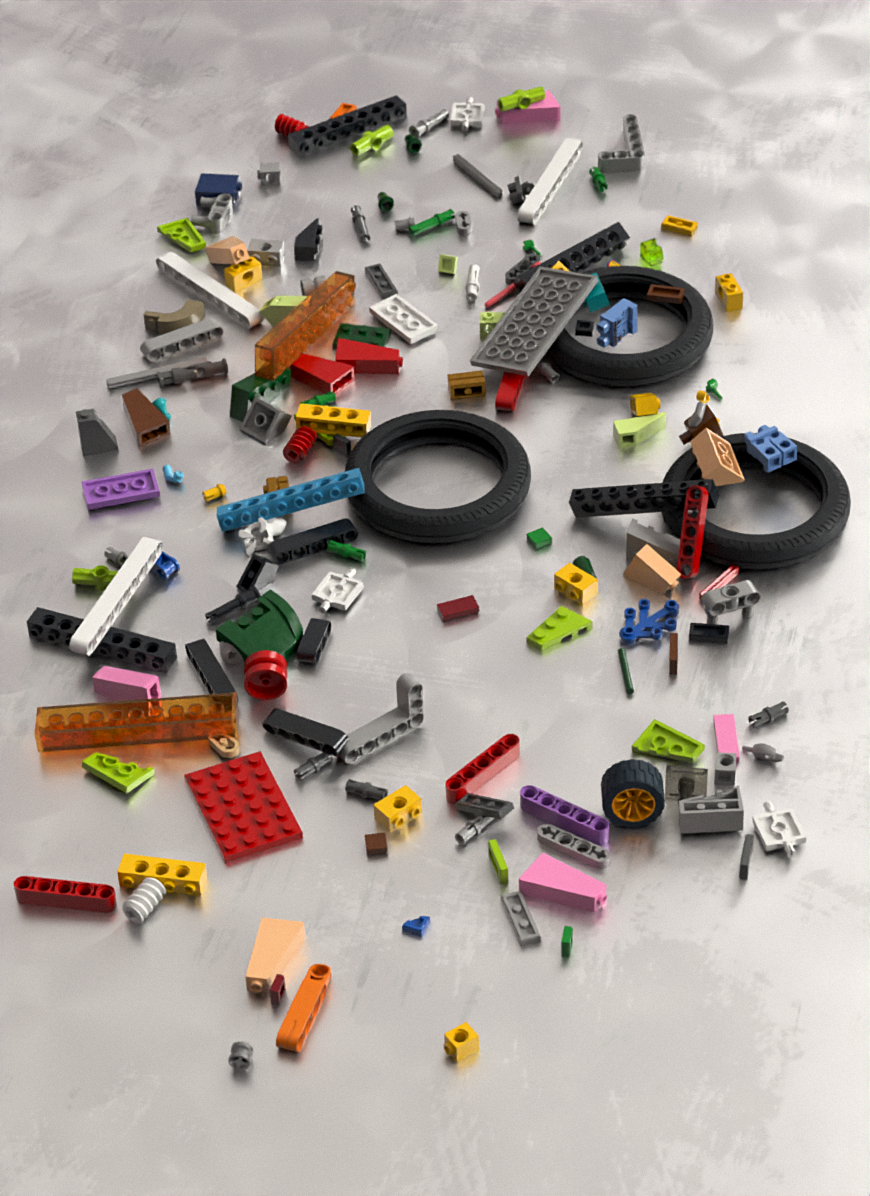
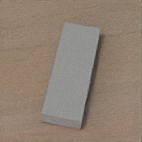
M517 891L501 895V903L520 946L541 942V935L522 892Z

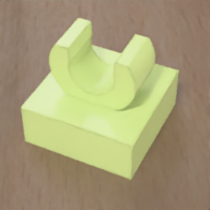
M440 254L438 271L455 274L458 257Z

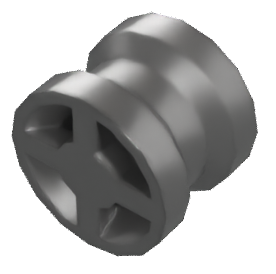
M239 1041L233 1043L231 1046L232 1054L229 1056L228 1063L233 1068L239 1070L249 1068L253 1047L246 1042Z

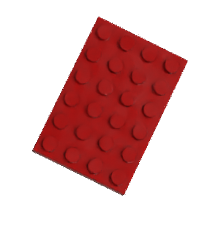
M261 751L184 775L185 782L225 863L303 838V832Z

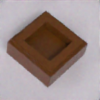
M385 833L365 835L367 855L388 853Z

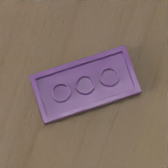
M153 469L81 482L88 510L160 497Z

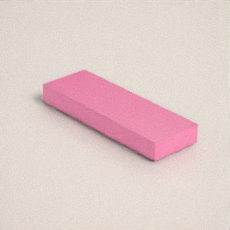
M734 714L714 715L717 751L721 753H736V762H740Z

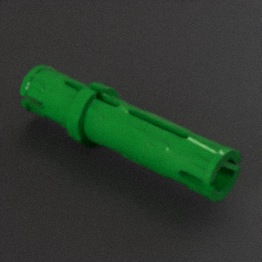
M449 209L441 214L436 213L434 217L410 226L408 231H412L409 234L414 237L433 227L442 226L443 223L451 219H455V215H452L454 214L453 210Z

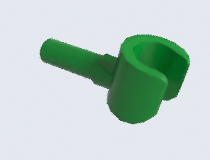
M533 240L523 241L524 251L531 250L539 257H542V254L534 247Z
M715 379L707 381L706 391H712L719 400H722L723 397L716 389L718 382Z

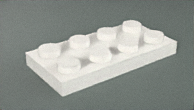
M397 294L369 307V313L410 344L438 331L436 323Z

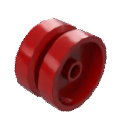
M263 650L252 653L246 658L244 663V688L248 695L254 699L266 701L279 698L285 693L287 689V662L282 655L274 651Z

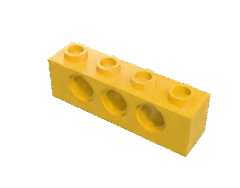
M300 403L296 414V429L305 426L314 430L315 433L340 434L362 438L370 430L371 411Z
M125 853L117 871L119 886L137 888L145 878H154L161 882L168 893L201 896L207 879L205 863Z

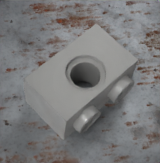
M251 239L247 249L248 255L259 261L261 265L281 266L285 255L284 241Z

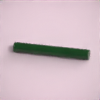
M624 648L618 649V656L626 693L632 694L634 693L626 651Z

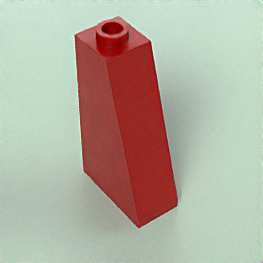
M338 338L335 361L354 366V374H399V368L403 367V357H400L398 349Z
M296 351L283 360L284 367L291 369L290 377L323 394L330 391L337 394L355 380L354 366Z

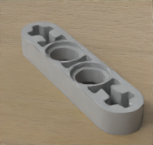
M551 824L540 825L537 829L538 841L550 848L598 869L606 868L610 864V853L601 846ZM561 840H568L570 843L563 845L559 842ZM586 848L588 851L581 853L577 849Z

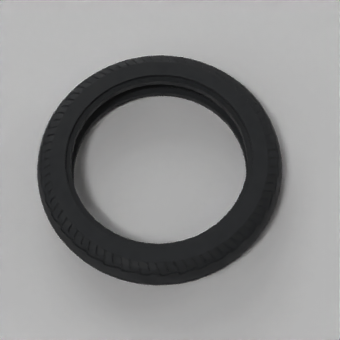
M640 266L597 268L583 272V274L591 275L595 272L597 273L607 299L639 298L647 300V293L651 284L685 288V295L681 304L653 301L675 312L684 322L685 329L675 340L658 349L642 353L618 354L603 352L585 346L574 339L564 327L546 352L549 359L559 368L575 377L592 383L620 387L649 385L675 377L699 361L708 349L712 339L713 317L704 297L689 283L674 275Z
M454 410L419 411L393 418L378 425L359 440L350 453L345 466V471L359 468L365 484V493L348 497L349 502L360 517L369 525L385 534L421 543L457 542L492 531L509 520L517 512L528 494L531 483L529 458L521 443L511 432L498 423L482 416ZM431 443H450L473 448L491 458L502 472V476L496 486L481 498L465 505L444 509L417 508L397 502L385 495L376 486L373 477L378 468L396 453L414 446Z
M745 433L721 436V438L731 444L739 467L764 466L757 458H754L747 452V445L744 442ZM789 438L797 445V460L784 466L781 465L776 470L789 473L809 485L821 502L818 511L803 524L772 534L733 532L705 519L701 557L718 564L734 565L743 569L781 568L815 557L826 550L839 537L848 521L851 499L845 478L827 456L805 443ZM693 448L682 454L672 464L662 483L704 480L702 478V471L697 465V458L692 452ZM696 510L692 511L693 518H696L698 516V512ZM684 511L661 512L674 537L681 539ZM694 527L689 532L691 537L696 533Z

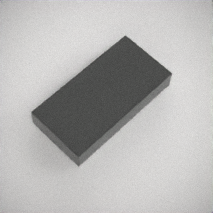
M751 834L745 835L740 861L739 877L744 880H748L753 852L754 835Z

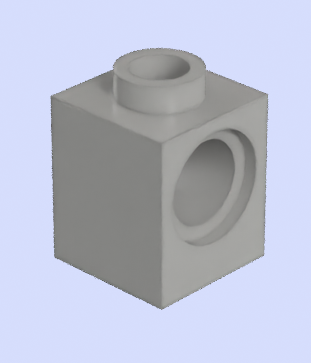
M280 162L260 163V170H257V178L261 179V186L281 185Z
M716 752L714 784L735 785L736 753Z

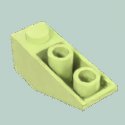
M275 296L268 300L259 312L272 327L278 323L281 325L287 318L296 316L299 311L304 312L309 307L308 303L312 298L311 296Z
M666 412L613 421V436L618 447L638 445L665 429Z

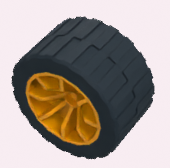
M635 759L622 760L613 764L603 774L601 781L602 808L606 817L611 822L621 827L639 828L649 825L661 816L665 807L663 780L659 770L651 763Z

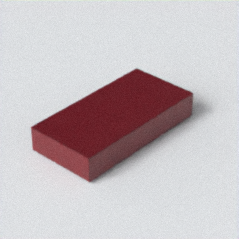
M471 595L437 604V610L442 620L446 621L479 612V605L474 596Z

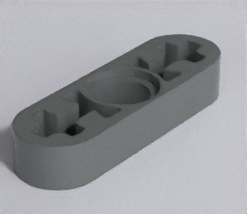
M536 254L527 255L506 272L505 283L510 286L520 274L530 270L536 262H540V257Z

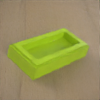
M496 839L489 840L488 856L501 885L508 883V867Z

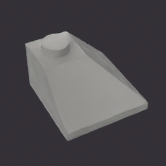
M255 397L239 429L267 444L285 431L292 415Z

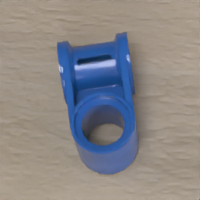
M162 551L150 572L165 581L173 572L180 570V565L175 558Z

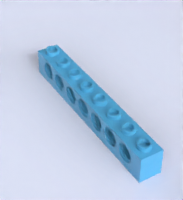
M356 468L217 507L216 517L221 531L225 532L258 522L260 517L268 520L365 493V484L360 469Z

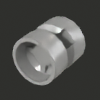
M325 276L316 277L313 281L310 278L300 280L302 296H311V300H314L315 296L320 299L328 297V286Z

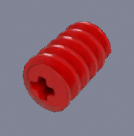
M284 114L277 116L274 125L275 131L288 137V134L309 127L304 122Z
M305 426L297 428L283 449L285 459L294 464L302 461L317 440L315 431Z

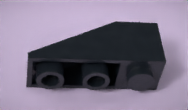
M316 218L296 236L294 243L295 260L315 261L316 254H319V244L321 243L322 225H319V218Z

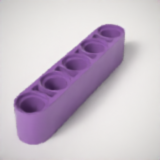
M527 785L521 788L520 808L522 811L596 845H604L608 842L609 822L605 818L535 786Z

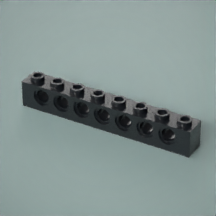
M395 95L288 134L289 148L299 157L407 117L406 103Z
M617 222L520 274L513 284L521 292L539 267L550 268L558 261L570 272L577 273L579 269L585 270L590 266V263L594 262L596 264L603 256L606 255L608 257L616 249H623L627 245L626 242L630 236L620 222Z
M713 479L581 488L572 490L569 505L576 518L684 511L687 490L689 487L697 485L707 489L709 495L707 509H714L717 506L719 492ZM699 489L694 494L696 499L701 495Z
M37 607L27 620L29 636L69 647L72 636L84 619ZM115 627L109 628L93 651L95 654L166 673L177 659L175 643Z

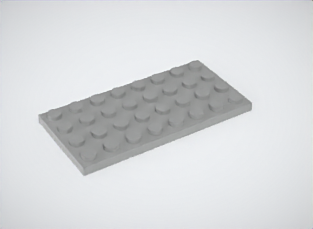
M539 267L470 359L471 365L529 376L597 284V276Z

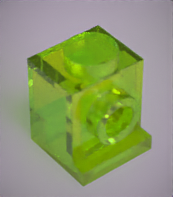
M655 238L640 243V257L650 267L662 263L664 259L661 246L656 244Z

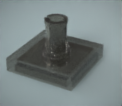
M667 765L665 800L678 801L679 804L680 800L699 795L707 797L708 769Z

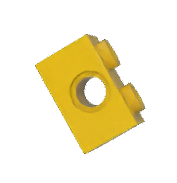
M250 256L245 261L225 268V285L236 293L261 281V263Z
M732 273L715 276V294L725 311L730 312L743 309V291Z
M652 393L629 395L632 414L636 416L658 414L660 399Z
M568 563L554 574V588L572 600L584 605L598 594V579Z
M406 785L374 804V819L389 832L401 827L422 813L421 798Z

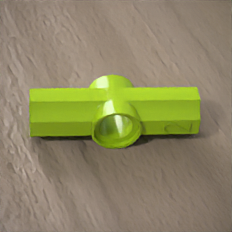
M542 86L526 91L517 89L512 95L499 98L497 105L501 112L518 107L526 109L530 104L546 99V94Z
M385 125L374 132L366 131L361 139L350 145V151L357 157L370 149L378 150L383 142L394 136V131L389 125Z
M104 565L96 566L93 569L74 568L72 583L94 585L97 590L103 591L106 590L118 571L109 570Z

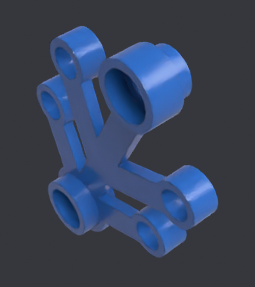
M647 599L639 600L640 622L633 627L636 610L634 608H626L624 610L626 626L619 631V637L626 644L634 643L637 638L660 640L662 638V630H676L677 621L673 618H669L665 622L657 621L665 616H678L679 604L675 600H668L664 604L663 609L648 617L650 601Z

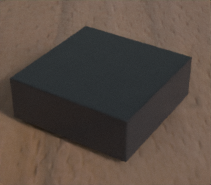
M577 320L575 336L593 337L594 321Z
M340 434L334 435V451L349 457L351 453V440Z

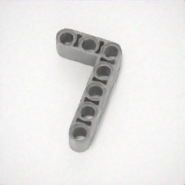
M628 114L623 117V136L626 150L604 151L598 154V168L601 173L631 172L644 169V148L638 119L635 115Z
M409 673L402 674L396 682L397 707L347 735L349 741L338 754L347 764L359 760L416 728L423 722V686Z

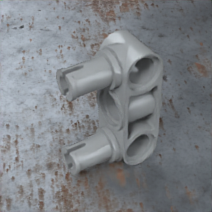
M220 194L216 198L201 197L200 206L211 208V211L206 217L192 215L191 223L193 226L205 227L212 234L222 233L233 212L231 195Z
M745 580L713 589L703 594L701 601L707 614L706 624L718 625L719 615L742 609L744 618H752L754 616V605L761 598L753 583Z

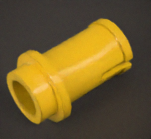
M216 484V487L202 491V495H205L203 496L205 502L220 496L223 498L227 494L223 484Z

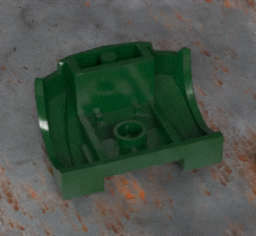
M271 589L257 599V605L234 622L229 619L216 629L217 641L231 644L240 653L244 663L246 658L252 653L263 650L277 652L289 663L297 655V650L303 637V627L294 609L286 600Z

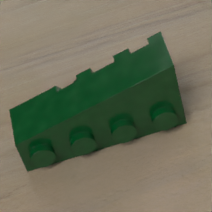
M272 363L233 384L229 417L243 422L255 397L270 403L290 385L291 369Z

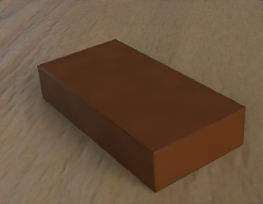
M651 284L647 293V300L681 304L685 295V288Z
M670 633L669 674H677L678 633Z

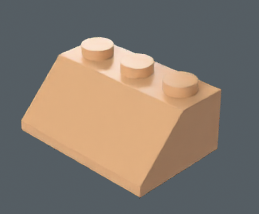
M707 428L690 441L693 448L692 452L697 458V465L702 471V478L704 480L713 479L716 486L741 483L745 480L729 442Z

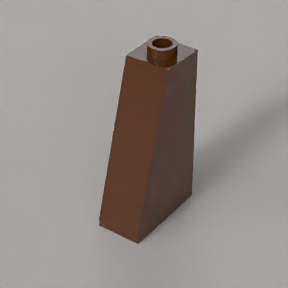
M138 388L122 394L124 411L139 447L170 435L169 420Z

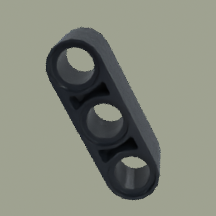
M316 618L310 619L297 650V661L313 664L319 662L331 633V621Z

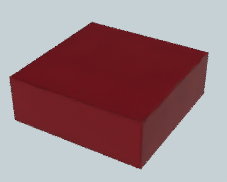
M277 974L269 990L271 1005L279 1006L285 994L286 984L284 975Z

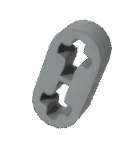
M466 211L457 212L455 214L457 233L462 236L470 235L472 233L470 214Z

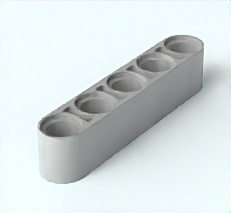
M208 318L146 340L141 344L140 350L148 361L156 362L219 339L223 335V328L215 319Z

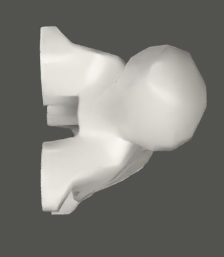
M260 517L258 522L249 525L246 529L239 530L238 534L242 538L247 555L250 556L254 551L266 549L274 541L273 536L282 534L287 522L283 518L275 517L269 519L267 523L264 518Z

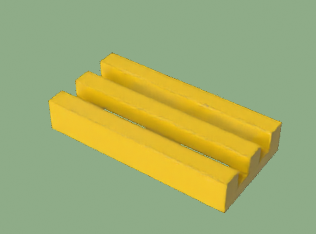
M669 215L661 223V229L692 236L695 229L698 228V222Z

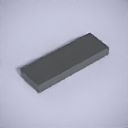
M380 263L365 267V273L381 299L389 298L395 294L398 295L396 287Z
M467 793L455 803L457 810L496 819L504 818L514 809L513 802Z

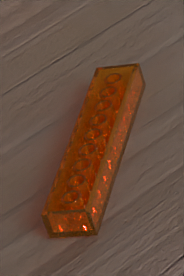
M339 271L334 272L255 344V376L274 381L302 353L306 352L312 344L322 337L328 329L338 322L343 315L354 307L356 302L354 297L356 283L354 282L355 275Z
M237 693L37 707L34 734L38 752L235 738L239 735Z

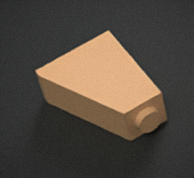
M648 544L635 555L623 573L625 577L663 595L669 589L671 591L675 589L679 584L677 580L681 575Z

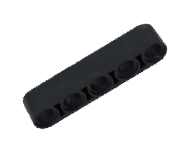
M344 518L272 541L267 546V551L275 564L282 565L326 551L330 540L341 544L351 543L357 539L359 533L351 520Z
M203 638L185 644L187 656L217 708L220 710L238 704L237 693L206 640Z
M274 708L262 723L263 728L272 735L333 756H337L349 741L347 734L340 729L278 708Z

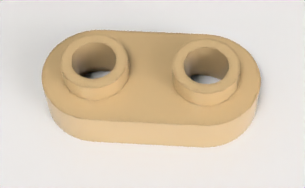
M218 728L208 733L209 745L222 757L234 758L239 754L238 741L226 730Z

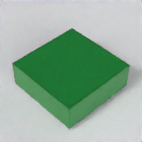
M543 527L527 533V540L536 549L552 543V537Z
M564 926L561 940V956L569 957L573 943V928L571 926Z

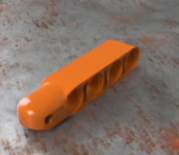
M325 964L310 966L278 1031L276 1047L295 1052L300 1051L324 1000L327 986L331 980L332 975L329 966Z

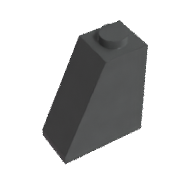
M94 409L76 411L83 456L118 450L116 436Z

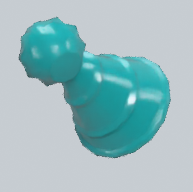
M165 398L154 400L152 404L170 421L172 416L167 413V400Z

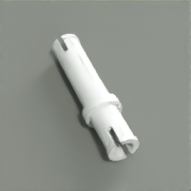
M476 264L470 265L468 283L465 286L467 292L466 299L470 302L475 301L479 290V266Z

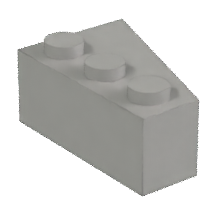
M632 518L626 534V561L631 562L635 555L648 544L677 570L680 539L667 533L665 535L654 531V527L648 526L647 528L638 524V520Z
M739 785L734 786L731 791L722 793V790H718L712 796L704 797V795H699L679 801L680 833L743 831L744 809Z

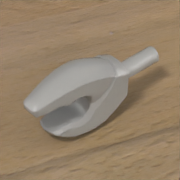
M760 743L755 744L753 747H742L743 751L752 752L754 757L767 762H781L785 758L783 755L776 753L775 748L767 744Z

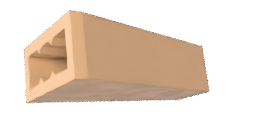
M235 236L205 247L210 263L238 264L249 259L245 243Z
M271 918L261 919L245 976L247 991L269 993L276 975L282 974L305 940L304 922Z

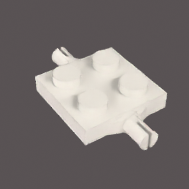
M467 97L464 103H453L450 125L462 126L461 129L462 131L465 130V132L468 130V126H482L484 104L472 103V97H470V100Z
M349 568L346 574L329 572L312 593V600L322 603L318 608L321 613H325L329 607L346 611L364 588L362 581L352 578L356 574L354 568Z
M767 801L764 802L763 807L766 812L753 816L752 823L765 850L771 851L784 848L787 856L793 857L796 854L793 846L806 843V835L793 809L775 810L771 801H768V803Z

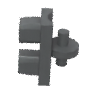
M516 176L514 177L515 182L507 185L513 205L519 202L523 204L526 200V195H529L534 188V184L530 181L524 182L521 185L520 177Z

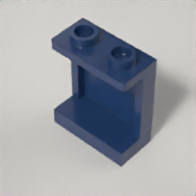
M201 173L195 189L196 205H201V197L216 198L220 194H229L232 197V206H235L236 201L239 200V191H242V182L239 180V175Z

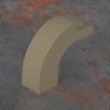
M187 300L180 310L173 313L145 311V328L158 330L159 335H163L200 322L205 316L204 304L201 301Z

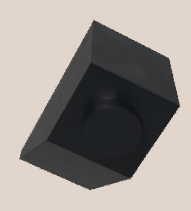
M253 554L236 587L246 592L250 590L251 586H255L259 591L271 583L279 566L265 557Z

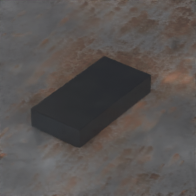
M690 623L689 641L728 644L729 625Z

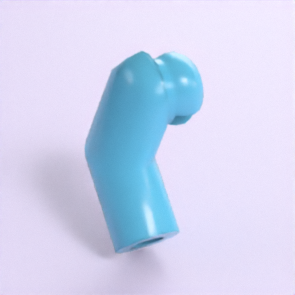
M165 465L162 468L167 481L173 483H180L184 474L181 471L180 473H178L179 471L173 473L170 465Z

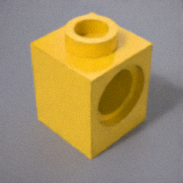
M467 1022L444 1033L445 1044H443V1048L446 1054L452 1056L456 1062L479 1051V1035Z

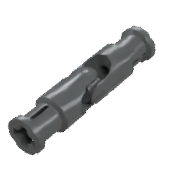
M223 358L222 361L218 362L208 361L190 365L187 367L188 369L174 368L168 372H157L159 387H163V385L171 383L180 384L188 379L199 380L214 377L215 374L219 373L228 374V365L226 359ZM197 366L203 368V374L200 377H197L198 372L195 368Z

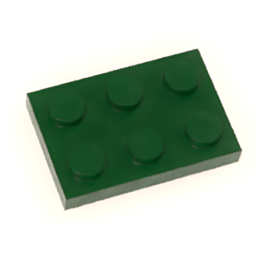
M340 323L332 347L334 350H337L338 338L386 347L391 335V329Z

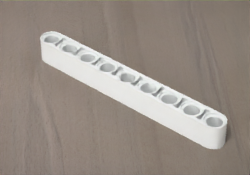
M570 138L565 139L518 212L519 222L536 224L580 156L583 149V141Z
M168 252L156 259V265L160 271L246 329H250L263 322L264 317L258 308L175 253Z
M146 537L139 541L72 636L69 645L71 651L88 656L93 653L160 557L163 549L162 541Z

